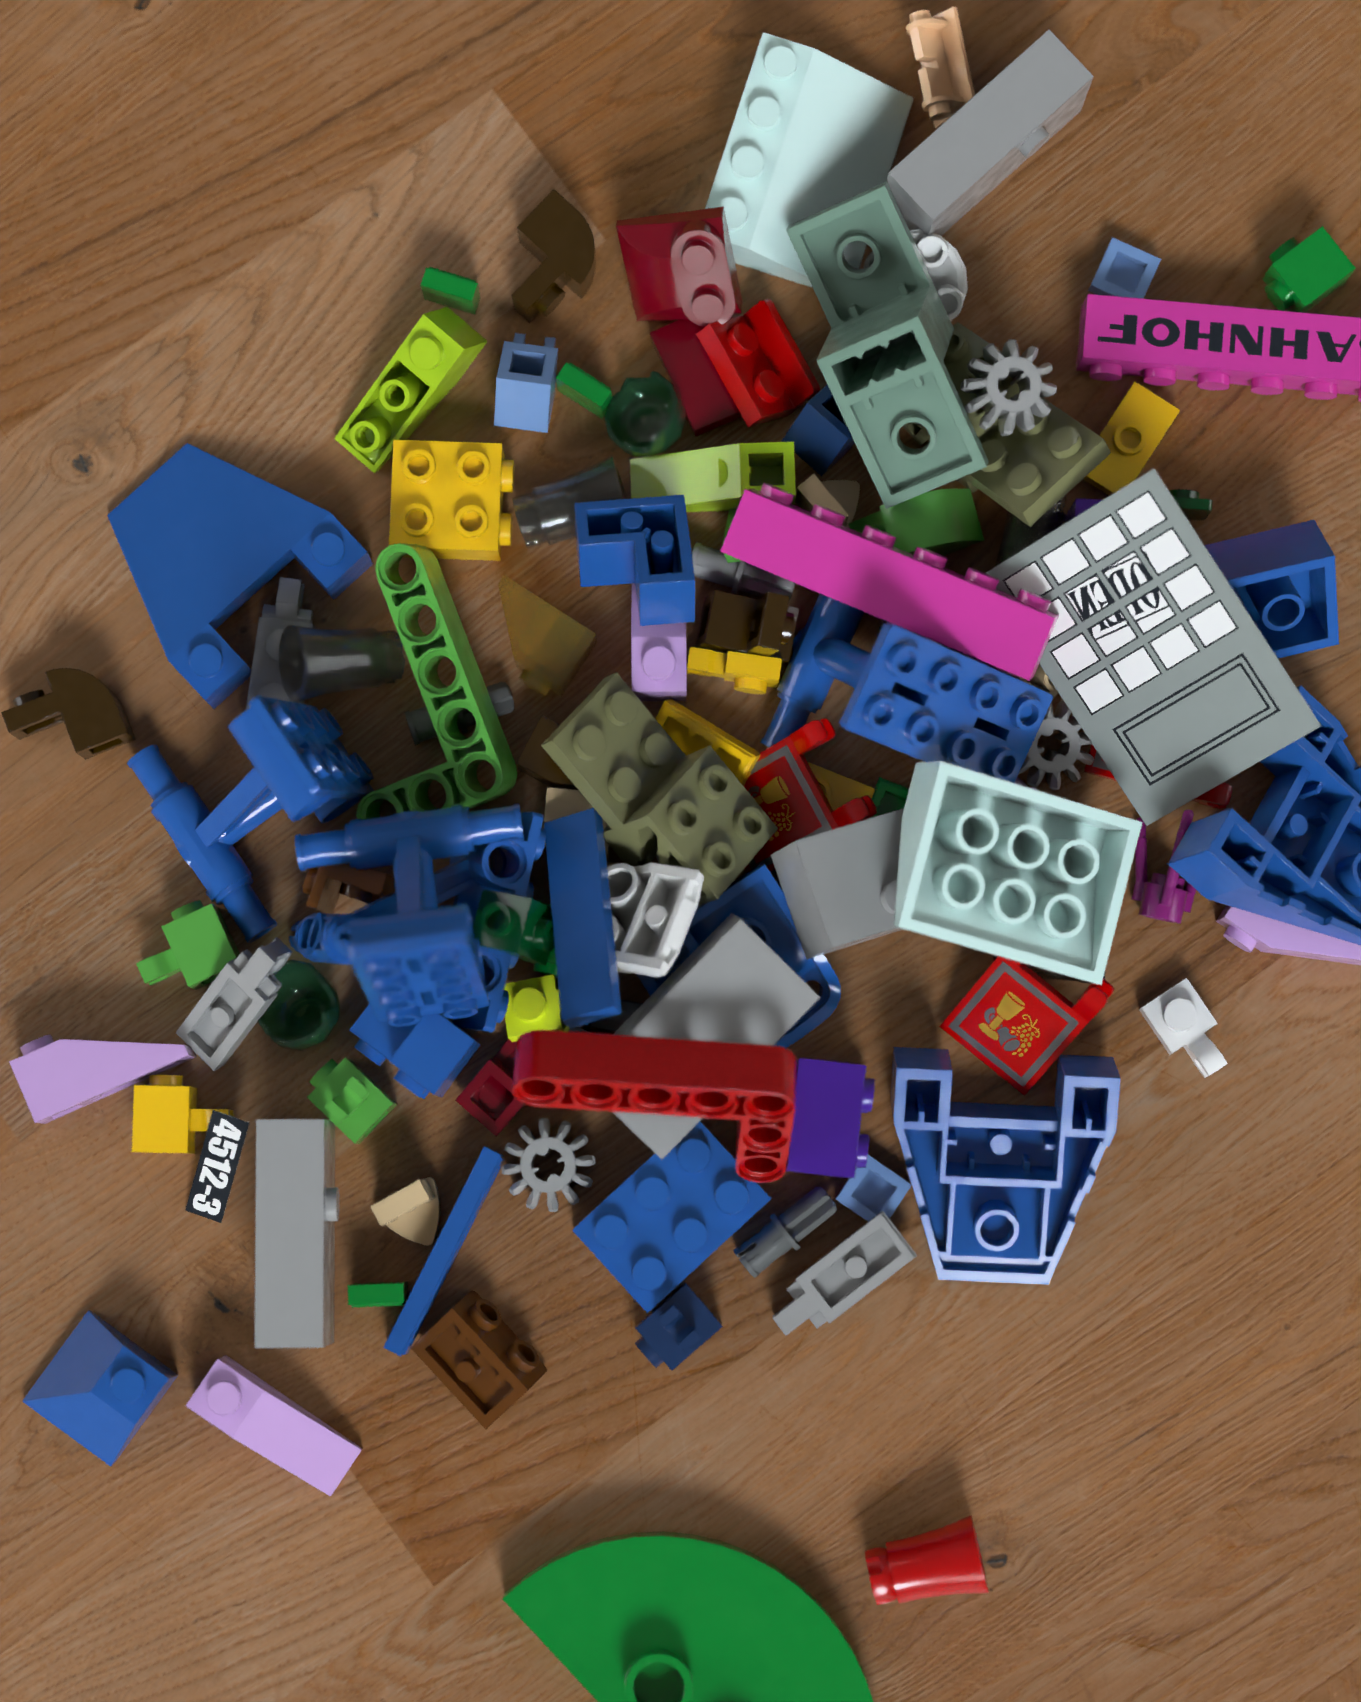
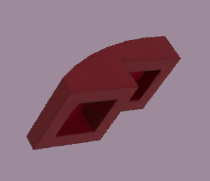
M682 319L654 330L649 334L652 345L672 383L675 397L695 437L737 420L742 416L696 335L704 327L696 325L689 319Z
M509 1039L455 1100L495 1136H498L526 1105L520 1102L512 1091L517 1041L511 1042Z

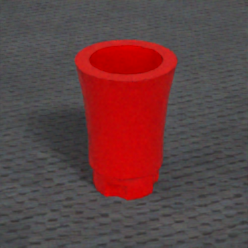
M972 1515L938 1529L886 1542V1547L865 1550L869 1579L877 1605L886 1604L896 1599L901 1604L931 1597L989 1593Z

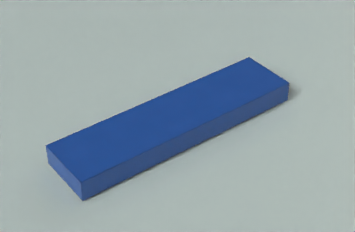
M594 808L544 823L561 1021L569 1028L622 1014L603 819Z
M483 1147L383 1348L399 1356L409 1353L410 1347H412L505 1161L504 1155L488 1147Z

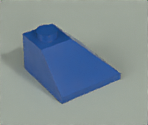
M88 1310L22 1402L111 1467L170 1388L178 1374L91 1310Z

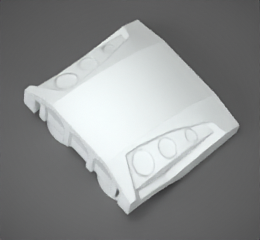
M652 862L633 867L625 863L611 865L607 870L617 972L652 977L665 976L680 952L695 914L704 876L699 870Z

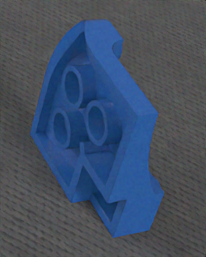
M761 863L733 881L718 899L697 906L680 952L665 976L652 977L636 974V976L651 996L707 937L733 913L805 983L810 980H815L819 983L820 991L818 996L820 998L774 1044L775 1046L788 1048L831 1016L841 998V985L836 973L824 955L806 960L784 893L766 865Z

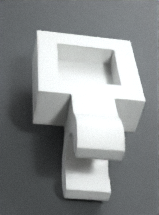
M1187 978L1139 1009L1168 1054L1171 1055L1181 1047H1184L1204 1078L1227 1064L1221 1052L1204 1033L1218 1023Z

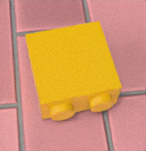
M393 440L389 546L398 543L422 545L430 549L437 559L501 561V546H511L512 513H503V492L513 493L514 460H505L503 444ZM407 554L403 558H412V556Z

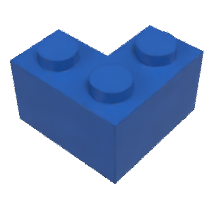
M684 495L574 503L580 587L635 583L640 626L695 622V574Z
M370 1003L350 1028V1031L360 1038L354 1048L379 1066L387 1058L389 1062L400 1069L394 1076V1079L416 1096L423 1099L430 1092L442 1098L481 1046L439 1013L421 1016V1021L416 1024L391 1026L387 1024V1021L377 1020Z

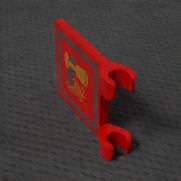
M827 718L807 723L788 737L760 752L761 755L744 787L777 826L778 830L744 868L746 873L761 863L765 864L770 873H772L776 869L771 854L792 842L867 820L876 815L877 808L869 795L854 798L833 811L804 754L828 742L836 735L831 722Z
M998 956L939 1027L1025 1096L1083 1028L1106 1005L1108 998L1114 992V987L1103 978L1101 985L1091 983L1075 1004H1073L1024 963Z

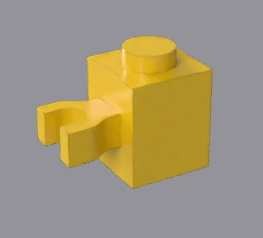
M149 1075V1085H134L132 1152L195 1154L196 1132H207L213 1110L234 1117V1110L197 1109V1088L183 1086V1076Z

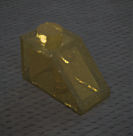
M504 575L498 585L516 667L522 671L518 678L531 689L544 696L547 695L550 689L562 696L596 645V634Z

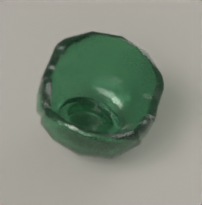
M651 371L648 377H627L620 391L615 393L608 403L604 416L610 440L627 454L637 457L654 456L666 451L681 437L686 421L681 394L670 381L656 371Z
M288 960L282 969L274 975L282 983V986L276 992L278 995L258 1020V1023L265 1034L270 1036L271 1040L278 1046L285 1049L302 1051L326 1041L339 1019L340 1000L336 987L315 966L308 962Z

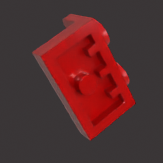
M771 299L759 301L743 315L732 317L724 324L718 321L709 323L696 334L748 428L787 417L820 391V385Z

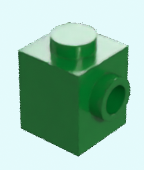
M1322 226L1301 243H1298L1292 237L1278 247L1268 257L1273 264H1271L1262 280L1266 283L1265 292L1267 297L1279 311L1287 310L1290 312L1306 313L1342 286L1356 267Z

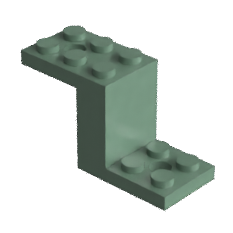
M888 182L881 183L790 224L786 229L788 236L831 326V331L816 361L885 508L895 506L987 467L989 460L943 362L954 327ZM861 241L868 244L873 250L874 262L869 267L863 269L852 267L844 256V249L849 243ZM911 422L922 424L930 434V441L922 448H909L901 441L899 429Z

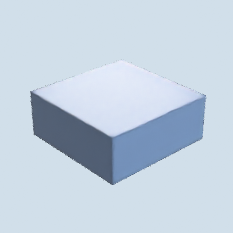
M1112 237L1088 291L1097 295L1144 299L1161 259Z
M868 1155L866 1168H856L855 1178L847 1180L835 1200L867 1222L881 1211H884L890 1219L912 1185Z

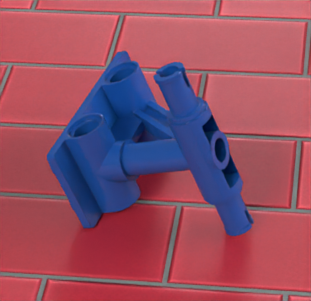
M819 594L805 627L794 638L793 654L777 687V691H779L777 697L781 698L760 743L771 747L804 726L810 712L816 714L818 709L821 710L834 679H837L854 688L840 720L841 727L924 762L942 761L1011 783L1015 782L1052 702V694L891 623L883 625L870 653L851 644L864 611Z
M259 695L248 702L250 708L234 719L228 727L254 765V768L212 812L209 811L192 785H188L187 782L180 783L160 753L157 745L153 744L142 749L127 762L129 768H132L153 799L150 805L152 814L158 822L162 823L174 841L180 855L193 869L207 890L205 893L210 900L216 902L217 905L223 904L244 934L247 943H252L266 935L277 926V922L275 919H272L250 885L254 882L252 879L253 874L233 844L281 809H284L292 822L314 812L323 824L340 816L360 802L364 796L374 791L369 784L374 779L371 770L357 753L354 752L349 755L338 739L343 735V730L326 708L319 711L316 706Z
M462 804L451 806V808L423 812L405 811L387 817L350 820V823H345L343 830L295 835V850L300 871L308 868L349 863L351 868H356L357 870L393 865L398 913L349 920L351 945L348 947L349 960L378 1021H387V1024L391 1026H408L420 1022L421 1016L443 1013L444 1017L465 1018L475 1015L478 1012L477 1008L490 1005L480 942L478 938L473 939L468 905L461 904L438 908L432 860L469 855V852L474 851V845L516 839L518 841L524 840L519 804L472 812L469 811L468 806L463 807Z
M521 812L524 840L518 841L516 839L474 845V851L469 852V855L450 857V865L434 872L437 904L455 896L453 906L468 905L471 926L473 927L480 896L484 890L533 898L534 886L532 882H529L533 861L540 858L545 846L546 830L541 828L543 814ZM396 891L349 914L319 912L306 916L304 919L297 921L290 929L295 931V936H289L288 938L291 947L296 952L302 954L304 958L313 962L352 965L349 960L348 947L351 946L349 920L397 914ZM481 947L485 983L490 1005L477 1008L478 1012L475 1015L465 1018H453L452 1024L464 1029L494 1032L496 1023H500L503 1020L507 1011L509 994L508 991L504 990L508 970L509 968H514L518 958L500 950Z

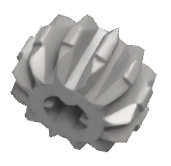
M1009 339L1005 342L1002 353L997 346L990 343L983 348L985 361L972 358L967 363L966 367L976 378L965 379L961 382L960 388L966 393H976L977 398L968 402L965 405V410L967 413H973L979 408L985 411L979 423L982 429H988L998 418L999 431L1002 436H1008L1013 433L1015 422L1023 432H1027L1035 427L1033 415L1044 418L1050 413L1051 408L1040 397H1049L1056 394L1057 386L1041 381V377L1050 373L1053 367L1049 362L1043 363L1037 368L1032 362L1037 357V347L1030 346L1019 357V346L1014 339ZM1008 376L1013 378L1010 385L1017 383L1019 386V393L1009 400L1004 397L1007 390L1000 393L998 389V383Z
M1063 699L1058 703L1054 714L1052 703L1050 704L1020 769L1019 774L1030 768L1027 775V784L1032 787H1037L1046 773L1049 788L1052 790L1060 789L1061 771L1070 780L1077 782L1081 776L1079 771L1073 766L1074 762L1079 760L1084 764L1091 765L1094 761L1092 755L1080 750L1081 745H1090L1092 743L1085 732H1077L1081 729V726L1074 716L1069 718L1071 711ZM1054 729H1057L1059 733L1055 735V738L1062 741L1061 747L1058 751L1048 750L1045 757L1041 756L1040 753L1044 751V748L1037 745L1041 734L1051 736Z
M541 1118L539 1120L541 1138L535 1139L531 1130L525 1125L518 1129L520 1136L528 1143L525 1150L513 1143L506 1144L505 1151L521 1157L520 1164L503 1165L502 1173L504 1175H512L521 1172L523 1179L514 1183L509 1188V1192L513 1196L520 1194L528 1186L533 1188L527 1199L526 1207L535 1209L543 1192L547 1193L549 1212H557L559 1202L556 1192L562 1190L567 1201L575 1205L579 1202V1197L569 1184L575 1181L581 1186L591 1187L593 1180L588 1176L576 1173L577 1166L595 1165L596 1158L593 1155L578 1158L575 1156L574 1152L588 1143L589 1140L586 1135L578 1136L569 1145L564 1142L570 1133L571 1123L563 1121L559 1126L556 1138L551 1137L549 1119ZM553 1149L561 1154L562 1157L557 1162H564V1170L560 1176L551 1174L547 1181H544L536 1175L541 1169L538 1167L534 1168V1160L537 1155L547 1156L550 1150Z

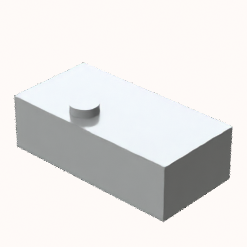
M1050 30L1046 31L888 173L887 182L909 230L921 229L926 235L934 233L942 236L1081 111L1094 76Z
M904 809L794 841L771 854L806 960L903 930L894 926L901 824Z
M731 913L613 1035L774 1045L820 997L740 918ZM613 1112L661 1159L703 1118Z
M256 1119L255 1348H323L334 1343L335 1221L339 1220L340 1201L339 1188L335 1187V1124L331 1120Z

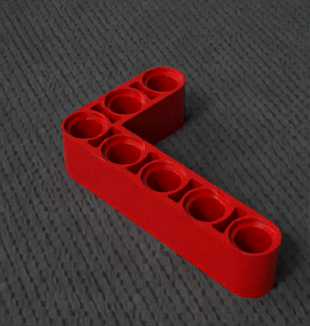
M532 1030L522 1034L517 1040L512 1091L520 1102L538 1107L737 1120L736 1172L745 1180L767 1183L780 1179L786 1172L795 1115L797 1061L796 1056L790 1050L775 1045Z

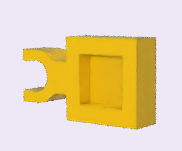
M690 647L687 674L724 678V681L734 682V690L750 694H766L767 687H778L782 659L733 651L722 653L709 649Z

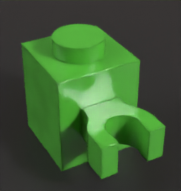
M197 900L174 910L171 913L174 921L161 926L171 948L136 963L145 984L149 983L152 986L182 971L188 987L197 990L212 983L229 961L238 957L240 953L220 909L212 903L203 906L201 900Z
M347 1057L339 1064L333 1058L330 1059L309 1081L315 1089L307 1098L354 1144H360L398 1105Z

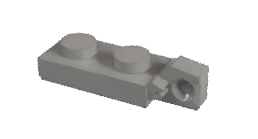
M280 577L276 606L267 604L263 606L262 617H259L246 710L250 708L248 702L257 695L301 704L305 703L315 626L312 624L313 611L302 609L305 584H302V580Z
M278 937L274 938L268 945L260 946L254 955L247 949L238 957L229 961L176 1031V1034L213 1071L227 1063L278 995L276 992L280 989L282 983L274 975L282 969L293 953Z
M881 1211L795 1278L796 1281L786 1288L794 1299L774 1314L772 1319L786 1336L807 1319H810L816 1328H819L826 1322L830 1324L913 1260L917 1254L885 1212Z

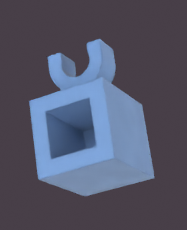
M515 333L514 341H504L496 377L494 426L548 433L556 387L558 348H555L556 338L545 337L544 346L525 344L526 334Z

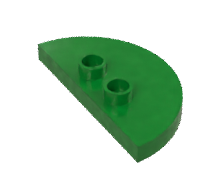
M664 1531L635 1532L602 1538L577 1546L548 1560L525 1575L506 1591L502 1598L598 1702H873L867 1680L852 1647L836 1622L822 1605L796 1580L775 1565L747 1550L720 1540L694 1534Z

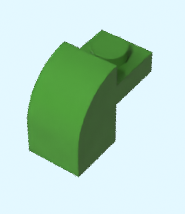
M970 489L928 491L887 509L883 504L879 506L880 511L848 524L850 529L863 533L865 525L887 532L896 537L894 547L913 555L917 546L946 556L984 541Z

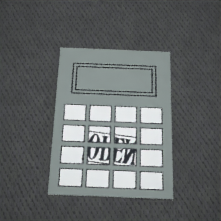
M1155 469L1147 472L986 572V574L999 579L996 587L997 590L1017 597L1020 589H1023L1051 601L1048 611L1058 614L1059 617L1039 664L1146 826L1321 727V724Z

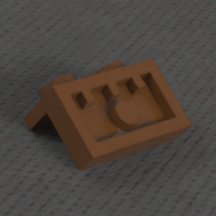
M349 863L309 868L303 885V893L309 895L306 906L326 913L334 912L340 894L370 904L396 891L394 877L371 868L357 870L356 868H351Z
M473 1290L453 1306L410 1347L485 1429L495 1422L547 1372L546 1367L539 1361V1356L535 1349L526 1341L519 1339L502 1321L498 1309L488 1300L482 1299Z

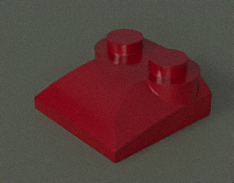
M724 206L617 220L616 229L637 321L689 319L696 325L706 327L709 323L716 321L724 324L733 314L742 312L743 301Z

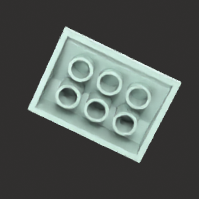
M763 32L705 209L724 206L735 263L812 287L788 236L787 227L887 181L888 173L891 170L911 109L913 97L815 48ZM855 241L845 247V259L852 267L859 269L866 243Z
M942 761L916 763L902 815L894 926L1101 985L1142 822Z

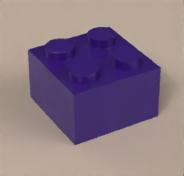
M798 1058L796 1060L795 1115L786 1172L855 1178L856 1168H866L869 1134H860L859 1132L861 1113L872 1111L875 1079L865 1078L866 1065Z

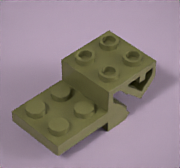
M957 322L953 326L954 331L943 362L965 408L968 402L977 398L976 393H966L960 388L961 382L965 379L976 378L970 373L966 365L972 358L985 361L983 348L990 343ZM1010 376L998 383L1000 393L1007 390L1004 397L1008 400L1019 393L1017 383L1010 385L1013 380ZM1043 397L1040 398L1049 405L1051 411L1044 418L1033 415L1035 427L1027 432H1023L1015 422L1013 433L1008 436H1002L999 431L998 418L992 426L984 430L979 426V423L985 411L979 408L973 413H967L989 461L987 467L956 480L967 489H970L972 493L979 489L1030 527L1111 454L1102 437ZM911 422L902 426L920 446L927 440L930 441V434L922 424Z
M617 672L605 677L541 745L607 823V826L604 828V840L625 864H629L632 867L650 863L658 855L659 864L695 869L702 873L704 880L698 905L718 899L778 830L777 826L711 746L685 755Z

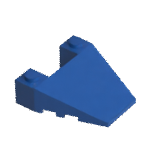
M188 443L107 515L168 661L213 709L251 676L249 666L216 632V629L291 560L295 559L333 600L373 565L368 552L331 512Z
M1300 685L1297 689L1321 724V727L1260 761L1275 775V778L1249 823L1233 808L1191 822L1168 865L1208 900L1361 945V765L1358 766L1343 742L1348 737V734L1339 720Z
M893 1047L890 1091L893 1122L916 1197L938 1280L1049 1285L1076 1224L1075 1217L1085 1194H1089L1096 1178V1169L1106 1147H1110L1116 1133L1121 1077L1114 1058L1060 1055L1057 1063L1054 1106L950 1102L953 1070L948 1049Z

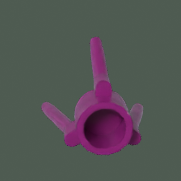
M1190 809L1183 812L1172 855L1193 821L1194 813ZM1138 817L1136 820L1142 822L1135 849V885L1131 899L1141 902L1139 915L1181 924L1183 912L1191 913L1197 890L1188 882L1184 888L1185 880L1179 878V874L1170 866L1166 875L1153 873L1151 883L1148 882L1146 825L1141 817Z

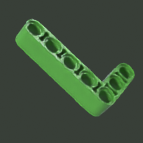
M398 543L390 545L382 550L377 558L375 566L376 576L447 762L370 792L358 804L356 817L362 820L380 818V806L385 799L393 803L397 813L405 811L423 812L451 808V806L461 804L463 807L468 806L469 809L502 797L511 791L517 779L516 763L436 556L430 549L418 544ZM407 554L412 556L417 568L413 580L409 583L402 580L398 570L399 562ZM426 605L432 608L436 615V626L429 635L422 632L418 624L419 613ZM445 657L452 660L456 668V677L450 686H446L441 682L437 672L439 663ZM463 709L472 712L476 721L475 731L469 738L461 734L457 725L458 715ZM483 760L492 764L496 773L495 783L490 789L483 787L477 779V768ZM433 780L440 782L446 790V801L442 808L435 807L428 797L429 785Z

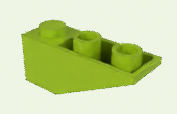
M449 307L423 314L334 439L373 473H377L393 455V440L408 439L458 383L488 341Z
M794 441L737 443L630 459L631 499L684 495L686 512L729 511L731 508H738L745 489L760 491L763 483H767L792 493L794 498L791 504L794 505L795 503Z

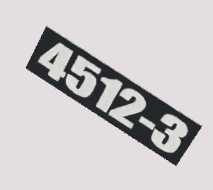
M213 1110L185 1211L222 1223L249 1122Z

